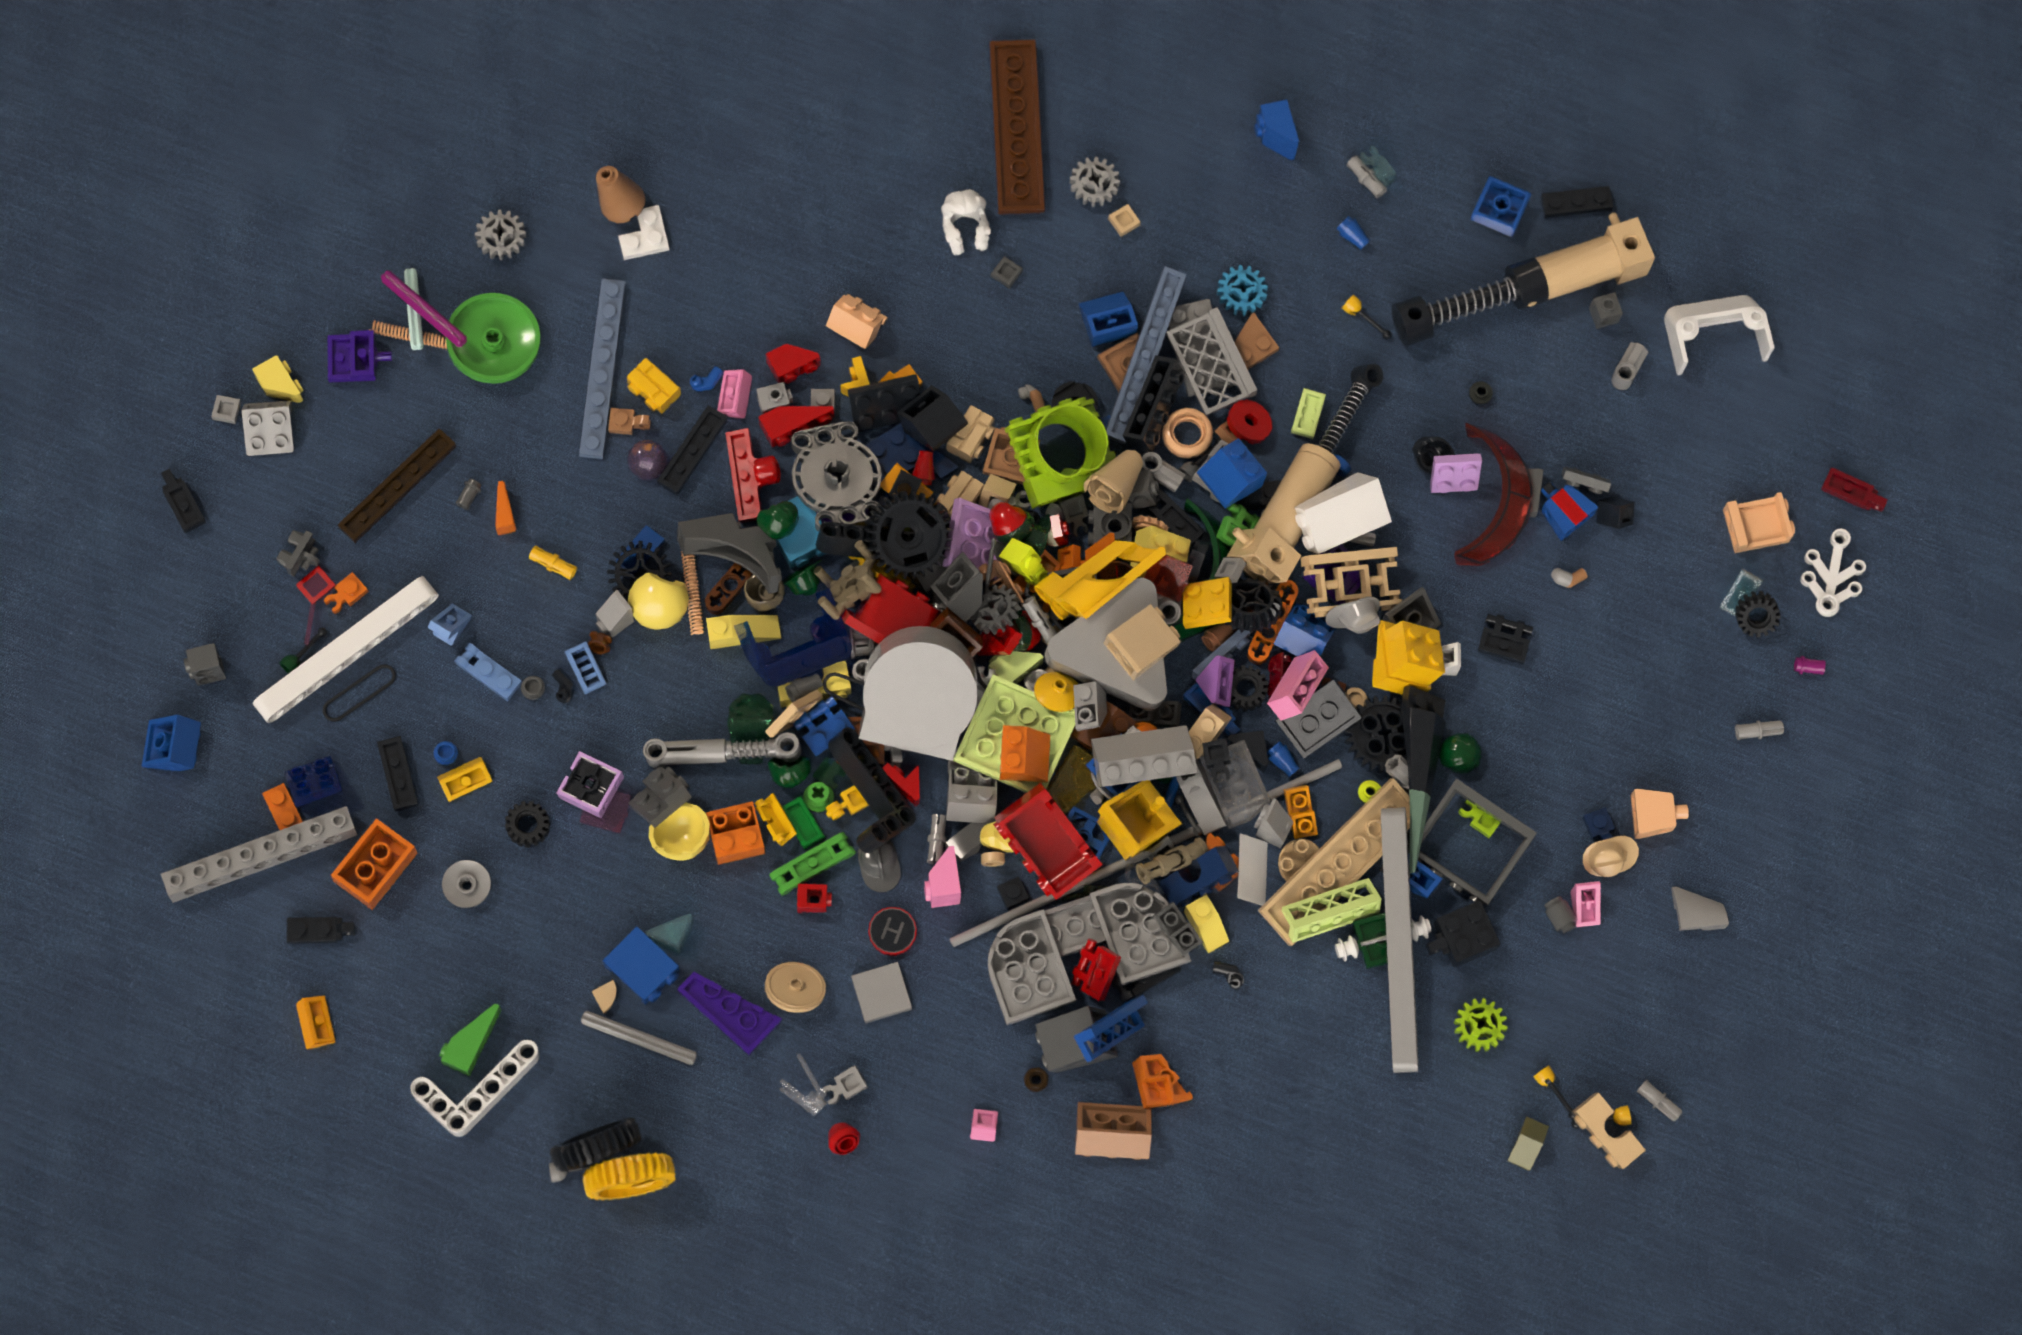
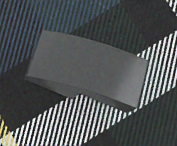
M1163 701L1153 711H1145L1130 704L1129 716L1136 723L1148 722L1154 726L1178 727L1182 704L1179 701Z
M970 823L948 840L945 846L947 848L954 846L955 856L960 862L978 853L980 846H982L980 832L986 824Z
M1171 902L1153 915L1157 924L1182 956L1203 942L1174 902Z

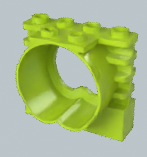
M1082 397L1072 401V398L1059 402V405L1052 408L1050 405L1037 409V412L1031 414L1029 419L1023 420L1022 417L1009 421L1010 425L1005 428V432L1008 433L1011 440L1009 442L1010 446H1013L1015 451V460H1018L1020 465L1019 471L1024 476L1023 486L1032 509L1056 502L1079 492L1084 493V482L1087 478L1116 458L1114 451L1110 452L1107 432L1101 420L1098 419L1099 413L1095 411L1094 399L1086 400V397ZM1051 424H1061L1073 429L1080 436L1085 447V459L1082 467L1076 470L1065 468L1061 473L1051 468L1044 460L1039 449V431Z

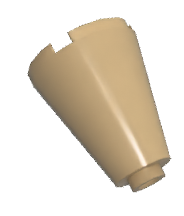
M1125 450L1088 477L1084 482V491L1088 490L1091 495L1089 500L1096 507L1107 513L1112 511L1120 513L1125 508L1143 467L1141 455L1134 450Z

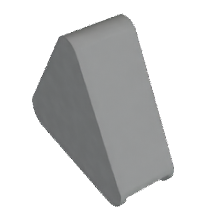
M1137 578L1087 619L1080 617L1050 639L1046 648L1045 661L1051 669L1071 676L1082 683L1097 681L1107 694L1145 711L1157 709L1167 694L1164 657L1133 681L1104 645V641L1109 633L1151 604L1153 608L1158 607L1155 585L1146 578Z

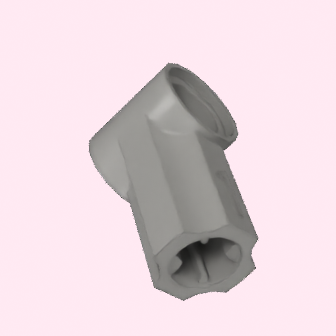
M1630 343L1611 378L1612 384L1616 389L1626 390L1631 386L1649 352L1645 346L1639 343ZM1623 373L1627 375L1628 379L1622 378L1619 374Z
M1155 452L1145 453L1142 457L1143 467L1141 471L1148 469L1145 466V462H1153L1156 468L1150 469L1154 479L1175 493L1186 474L1163 461L1160 455Z
M1395 754L1387 760L1385 764L1386 772L1409 795L1407 760L1401 755Z

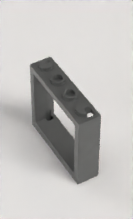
M1456 778L1426 822L1421 844L1456 793L1523 837L1524 840L1486 895L1421 851L1419 852L1418 861L1429 866L1430 870L1439 877H1445L1451 881L1449 886L1461 893L1464 890L1470 894L1469 899L1475 903L1481 900L1482 904L1488 906L1537 832Z

